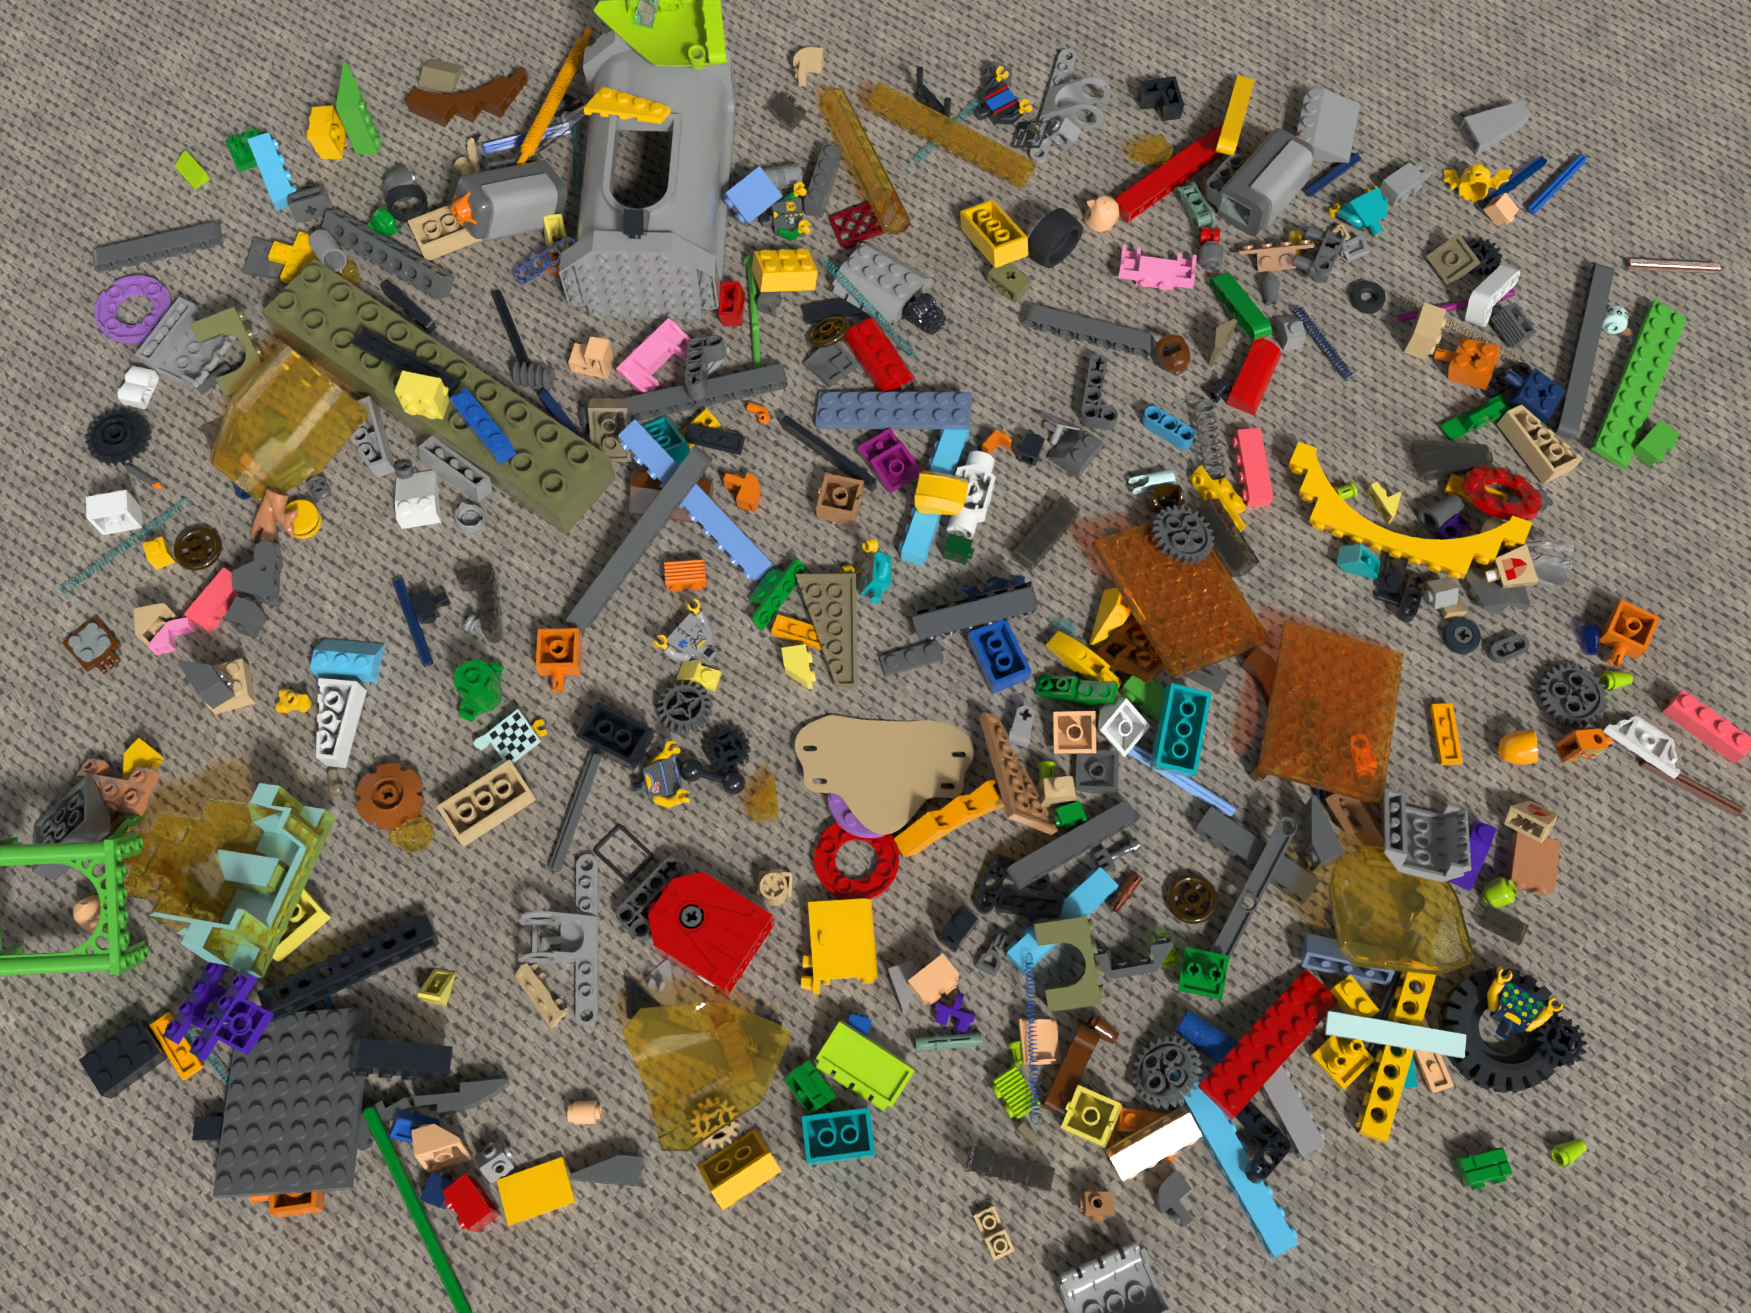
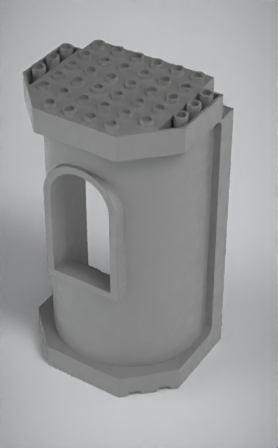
M613 30L601 35L591 47L587 46L585 48L583 69L590 100L604 86L670 106L671 113L662 124L637 121L635 117L625 120L619 119L618 115L609 114V117H601L600 113L594 112L590 115L576 242L561 253L559 275L568 305L576 307L588 306L589 314L598 318L603 316H612L614 318L630 316L636 319L640 317H650L652 319L668 317L673 320L678 318L696 320L697 318H702L703 309H719L721 282L724 281L729 208L724 203L725 198L723 195L731 187L737 106L732 52L726 49L727 64L705 66L702 70H695L691 66H654L630 47ZM619 130L673 132L668 189L664 197L650 207L641 209L629 208L618 203L612 196ZM624 209L650 212L647 236L641 235V239H629V235L623 234Z

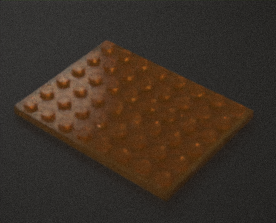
M1153 521L1092 542V548L1173 680L1268 644L1271 640L1213 548H1211L1212 551L1204 560H1200L1198 564L1193 562L1192 565H1189L1186 561L1182 565L1179 559L1175 563L1174 557L1171 556L1167 559V553L1161 554L1162 548L1155 547L1158 541L1152 540L1154 534L1150 533L1153 529L1151 527Z
M1285 620L1281 632L1257 771L1380 806L1383 804L1404 653Z

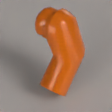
M752 402L748 403L746 410L755 413L760 423L766 424L769 422L770 414L765 406Z

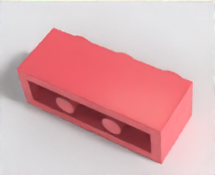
M223 567L184 613L195 625L207 633H210L219 626L220 620L227 614L235 597L242 598L232 588V572Z

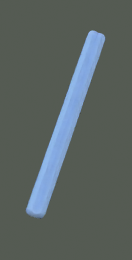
M1135 744L1128 754L1150 767L1152 754ZM1153 769L1214 809L1222 810L1228 818H1231L1235 813L1236 807L1189 777Z

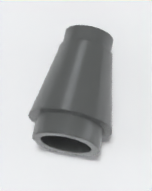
M1266 276L1261 283L1266 305L1277 304L1280 281L1277 276Z

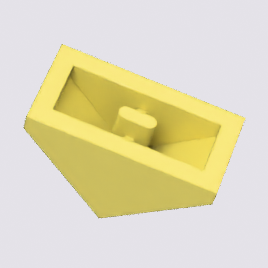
M562 214L544 217L545 243L550 252H561L568 249L569 244Z
M434 968L419 991L418 997L427 1003L447 1006L455 972Z

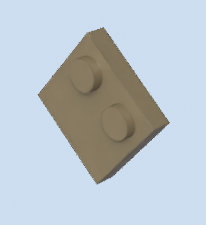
M1459 233L1426 256L1447 286L1480 264L1478 258Z

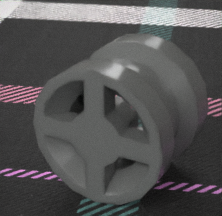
M314 476L307 483V488L315 499H325L331 492L329 484L322 476Z

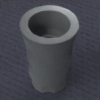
M1456 494L1449 495L1430 507L1420 510L1418 513L1419 522L1429 533L1436 534L1451 518H1454L1463 510L1464 504Z

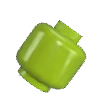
M1499 877L1484 884V891H1482L1484 901L1487 904L1490 903L1494 908L1513 903L1515 896H1517V889L1513 881L1505 877Z

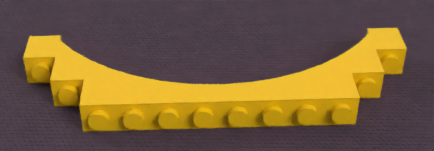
M1298 442L1289 463V469L1293 473L1306 475L1300 488L1299 497H1302V500L1308 503L1316 502L1309 520L1312 528L1318 531H1323L1324 529L1338 538H1342V536L1349 538L1355 544H1366L1374 551L1380 552L1382 550L1388 552L1394 558H1405L1413 565L1419 566L1421 564L1427 566L1430 571L1436 573L1444 572L1452 579H1464L1472 558L1476 559L1480 564L1492 565L1501 543L1511 550L1523 546L1532 525L1530 521L1512 516L1510 521L1495 529L1464 538L1439 540L1402 535L1376 525L1361 516L1336 493L1320 467L1316 456V447Z

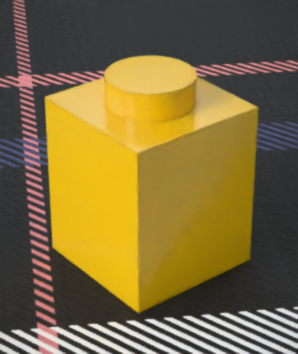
M162 536L143 543L147 560L156 570L176 563L171 546Z

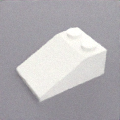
M434 470L414 473L408 479L396 477V520L402 529L441 523L437 475Z

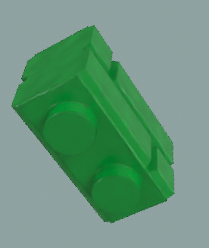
M810 1060L794 1069L784 1079V1082L809 1115H815L836 1098L832 1086L824 1081L819 1069L813 1066Z
M1503 1147L1454 1160L1463 1187L1471 1186L1472 1190L1486 1187L1484 1182L1492 1180L1493 1185L1507 1181L1505 1176L1512 1175L1513 1173Z

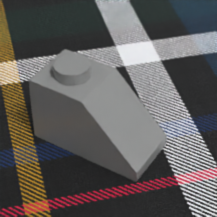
M1294 315L1276 317L1275 322L1283 351L1302 349L1306 340L1302 320Z
M913 960L888 968V974L902 1013L908 1011L915 996L907 985L908 980L921 971L919 965H915Z

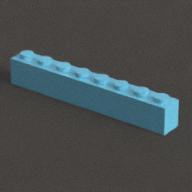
M940 430L939 435L942 437L940 441H936L934 447L935 457H931L928 464L930 471L955 476L970 430ZM913 507L910 517L913 520L911 524L906 526L904 535L907 537L905 541H901L898 551L901 553V560L924 566L941 517L940 514H922L918 512L916 507Z
M1202 1075L1199 1076V1078L1201 1079V1082H1202L1204 1079H1203ZM1195 1082L1194 1085L1197 1087L1201 1082ZM1199 1088L1197 1090L1191 1089L1189 1092L1192 1097L1190 1098L1185 1095V1103L1182 1104L1190 1112L1202 1134L1201 1137L1269 1257L1274 1258L1298 1244L1296 1240L1298 1238L1297 1233L1291 1225L1288 1226L1282 1207L1278 1203L1275 1204L1271 1197L1273 1192L1266 1182L1263 1183V1181L1259 1184H1254L1246 1177L1245 1168L1251 1161L1247 1155L1249 1151L1245 1143L1237 1138L1235 1134L1237 1131L1233 1122L1230 1119L1227 1120L1223 1111ZM1259 1167L1255 1171L1258 1174L1260 1171Z

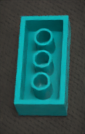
M1173 683L1165 687L1150 768L1187 777L1197 775L1211 702V692Z

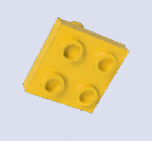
M1331 1036L1310 1056L1341 1090L1350 1085L1375 1060L1364 1048V1043L1361 1040Z

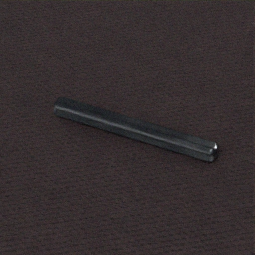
M499 289L492 291L493 300L519 364L522 366V363L526 362L527 367H529V358L502 292Z

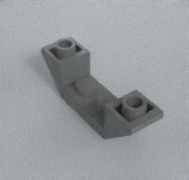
M1168 936L1155 938L1156 941L1151 944L1154 960H1151L1150 957L1138 959L1136 963L1129 964V961L1117 962L1116 966H1114L1111 950H1104V947H1098V954H1093L1095 963L1099 962L1100 970L1112 979L1157 972L1176 943L1175 938L1169 939Z

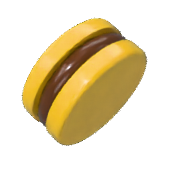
M296 500L289 503L285 508L286 513L298 509V516L293 521L295 528L293 537L305 539L317 533L322 524V517L315 505L307 500Z

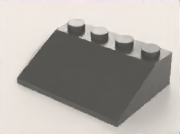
M87 774L34 824L33 844L99 841L109 834L111 830L110 813L90 775ZM33 864L32 872L56 881L62 874H66L71 866L64 864Z

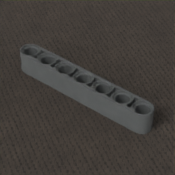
M207 223L94 249L92 251L94 270L98 273H104L107 270L109 272L122 269L125 266L140 265L142 262L149 263L158 261L160 258L175 257L181 253L184 255L197 252L196 250L199 249L206 250L215 248L217 245L222 246L221 226L217 223Z
M1039 305L1028 306L1023 322L1026 328L1032 327L1033 330L1045 333L1051 332L1053 335L1064 338L1067 336L1070 337L1069 339L1080 342L1087 341L1088 344L1100 347L1106 346L1108 349L1119 352L1122 350L1125 351L1124 353L1135 356L1142 355L1143 358L1149 357L1154 337L1146 332Z
M1125 800L1015 862L1007 868L1006 872L1016 887L1021 889L1130 827L1138 821L1139 816L1129 802Z

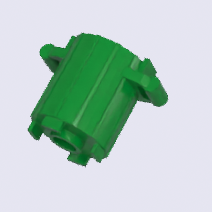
M478 659L463 663V665L456 668L453 682L456 691L462 698L458 713L459 717L473 722L481 713L493 711L501 703L503 691L500 681L504 666L491 660L487 664Z

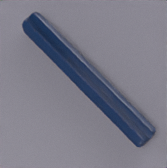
M1352 153L1349 163L1340 162L1304 189L1306 196H1314L1361 160L1360 154Z

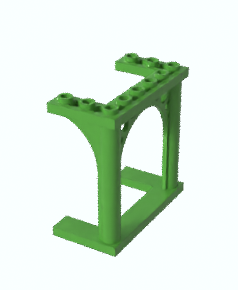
M131 832L104 841L18 845V837L0 839V866L64 864L74 867L84 873L94 884L101 905L100 919L92 936L78 948L67 952L23 954V945L12 946L2 950L0 926V977L4 975L110 971V975H120L146 962L149 955L146 940H137L129 944L130 936L126 925L129 914L125 903L128 891L124 882L127 869L123 860L142 853L144 841L141 837V832ZM83 861L90 862L88 868L84 866ZM98 863H104L105 873L100 877L95 876V866ZM105 879H106V884H105V885H106V889L103 888V886H102V881L105 880ZM106 923L108 924V932L104 930V925ZM98 936L108 939L109 949H103L98 945ZM88 946H92V949H93L94 951H91V952L88 953V952H87Z

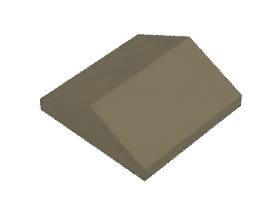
M430 59L422 66L418 86L437 92L453 94L464 66Z
M1236 319L1216 328L1209 348L1208 366L1212 367L1230 342L1237 323Z

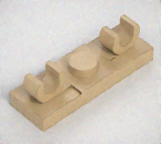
M525 963L519 967L515 978L551 1029L559 1023L569 1009L560 1010L557 1007L561 1004L562 999L552 1000L549 989L541 982L544 973L540 975L534 974L538 965L533 964L529 966Z

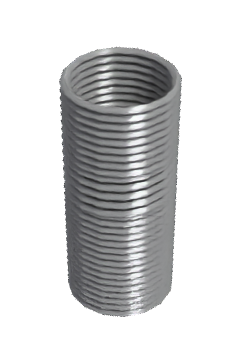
M799 163L762 169L778 190L794 188L797 182L803 183ZM752 171L745 172V177L749 175Z
M314 231L309 237V245L321 264L333 272L341 271L347 262L346 255L328 231Z

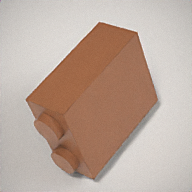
M1518 831L1515 832L1510 840L1506 879L1512 880L1518 891L1527 889L1533 891V894L1538 896H1546L1554 891L1561 841L1546 838L1543 843H1539Z

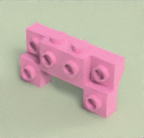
M1127 245L1122 246L1118 278L1135 280L1136 285L1160 288L1162 290H1173L1174 286L1193 289L1197 255H1193L1192 260L1181 258L1182 253H1178L1175 261L1140 256L1141 247H1137V252L1126 251Z
M668 318L656 331L648 335L638 348L633 349L631 355L616 368L617 373L630 383L633 390L639 394L656 391L660 387L659 381L652 377V375L674 353L686 362L687 344L691 338Z

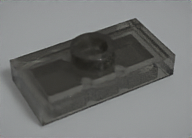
M1490 905L1485 907L1478 924L1518 946L1522 944L1529 927L1528 924Z

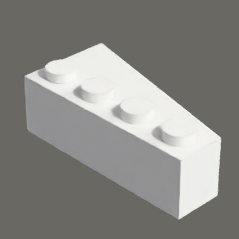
M318 678L320 694H318L319 714H317V722L319 723V731L317 732L316 758L326 766L346 768L367 691L357 681Z

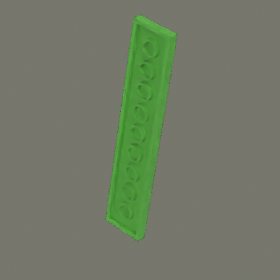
M1657 299L1650 303L1636 337V342L1632 347L1591 447V450L1623 469L1629 465L1687 319Z

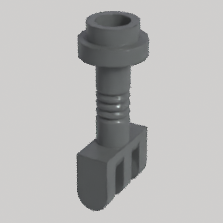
M1136 837L1127 839V845L1110 854L1104 848L1092 856L1094 859L1103 856V859L1099 860L1097 865L1100 867L1107 864L1108 866L1103 868L1107 873L1116 868L1113 861L1132 851L1134 854L1139 853L1142 847Z

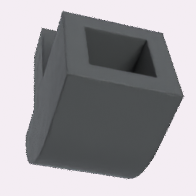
M1177 1170L1159 1184L1155 1194V1201L1161 1214L1169 1209L1171 1211L1169 1216L1173 1222L1184 1227L1193 1221V1218L1178 1200L1192 1188Z

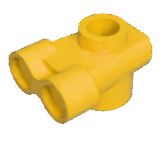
M283 688L279 691L280 699L275 705V709L279 713H288L290 710L305 713L311 707V699L306 694L295 693L292 689Z

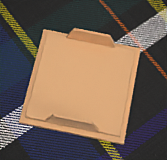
M1019 1019L1023 1064L1029 1065V1062H1032L1028 1060L1029 1058H1031L1030 1060L1038 1061L1030 1063L1032 1065L1062 1064L1056 1020L1031 1019L1028 1021L1037 1023L1029 1024V1026H1037V1028L1028 1029V1019ZM1029 1043H1036V1044H1037V1045H1031V1046L1028 1047V1045H1030Z

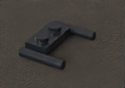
M919 66L916 69V94L918 95V102L921 106H925L928 109V113L932 118L935 117L938 122L943 120V125L947 126L950 123L951 98L946 97L943 106L925 84L923 85L924 68Z
M1387 553L1376 600L1396 606L1399 605L1400 598L1398 596L1408 563L1407 559L1402 557L1399 559L1394 558Z

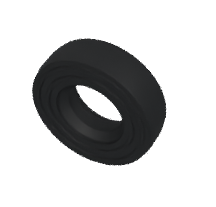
M1364 281L1354 287L1350 299L1353 307L1359 312L1373 314L1383 307L1386 295L1383 288L1377 283ZM1371 293L1375 297V301L1372 303L1364 302L1361 294Z

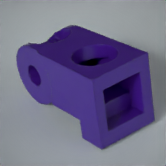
M1457 514L1437 532L1433 539L1447 540L1459 538L1470 526V523Z

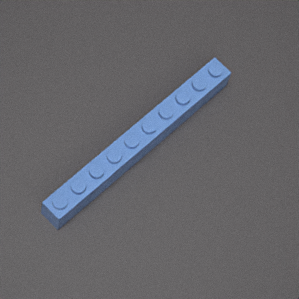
M634 420L618 435L622 440L620 444L627 452L630 449L635 454L633 458L641 466L645 464L649 468L646 472L654 480L658 478L662 482L660 487L663 489L679 468V465ZM695 484L679 507L682 509L685 506L689 511L687 515L695 523L699 521L703 525L701 530L708 537L712 535L717 540L714 544L722 552L726 550L730 554L728 557L735 566L740 564L744 569L742 573L749 580L753 578L757 582L774 565L711 498Z

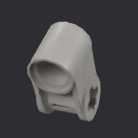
M1024 705L1018 708L1010 730V740L1008 743L1028 748L1035 712L1030 706ZM1023 714H1027L1026 720L1022 719Z

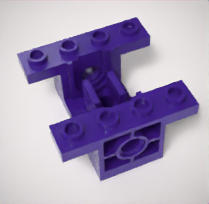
M208 962L200 979L193 984L191 993L180 1004L178 1013L167 1024L163 1036L179 1045L190 1026L194 1025L202 1029L200 1035L193 1040L189 1050L196 1057L206 1061L218 1040L249 1055L274 1014L245 999L258 978L242 969L232 979L230 988L226 989L218 985L229 966ZM213 1002L212 1007L206 1011L208 1004Z

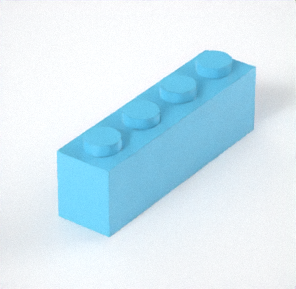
M269 132L247 139L276 210L288 207V194L295 193L297 190L294 185L291 186L289 183L292 178L288 169L284 170L283 165H286L282 154L278 155L276 151L279 149L276 139H271Z

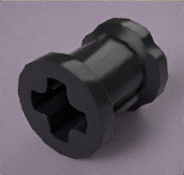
M1219 378L1213 387L1206 389V394L1214 403H1217L1225 393L1231 392L1232 387L1226 379Z

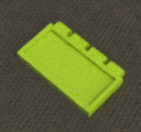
M841 1019L816 1057L819 1060L816 1065L817 1069L828 1076L832 1070L836 1071L833 1079L846 1088L853 1082L855 1085L851 1091L865 1100L868 1099L870 1094L874 1097L870 1103L883 1112L887 1106L892 1108L916 1070L915 1067Z

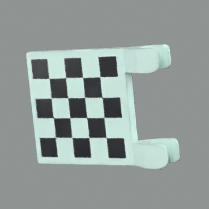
M517 709L488 733L477 738L473 743L480 750H483L492 743L502 758V761L491 767L492 771L508 760L512 764L538 745L541 740L520 709Z

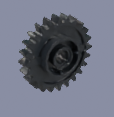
M122 407L118 412L113 408L110 414L105 411L104 417L98 415L99 421H92L94 426L88 427L91 433L85 435L89 439L85 443L89 446L87 449L91 455L100 463L104 462L107 466L112 463L115 467L119 462L124 466L127 460L133 463V457L139 459L138 453H145L143 447H149L146 441L152 439L149 436L152 431L149 429L150 425L146 419L137 411L132 412L130 408L125 411Z

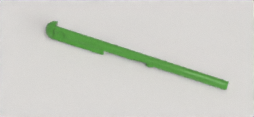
M750 254L745 257L744 264L748 265L754 369L761 368L757 291L756 280L752 272L754 255Z

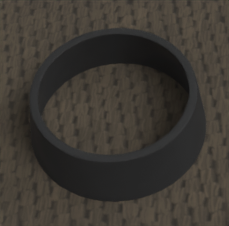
M401 185L388 193L386 205L397 221L408 223V220L426 214L428 209L427 195L418 186ZM415 197L424 202V205L415 212L399 213L392 210L394 203L401 198Z

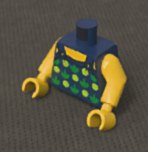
M1502 966L1497 968L1498 978L1493 980L1487 992L1488 1006L1491 1010L1490 1017L1500 1023L1496 1034L1505 1039L1509 1038L1512 1031L1521 1033L1523 1031H1532L1542 1026L1553 1015L1552 1011H1560L1563 1008V1002L1559 1006L1551 1004L1556 999V996H1551L1548 1000L1549 1005L1545 1006V1001L1510 982L1512 979L1511 970L1508 971L1507 975L1501 976L1503 972Z

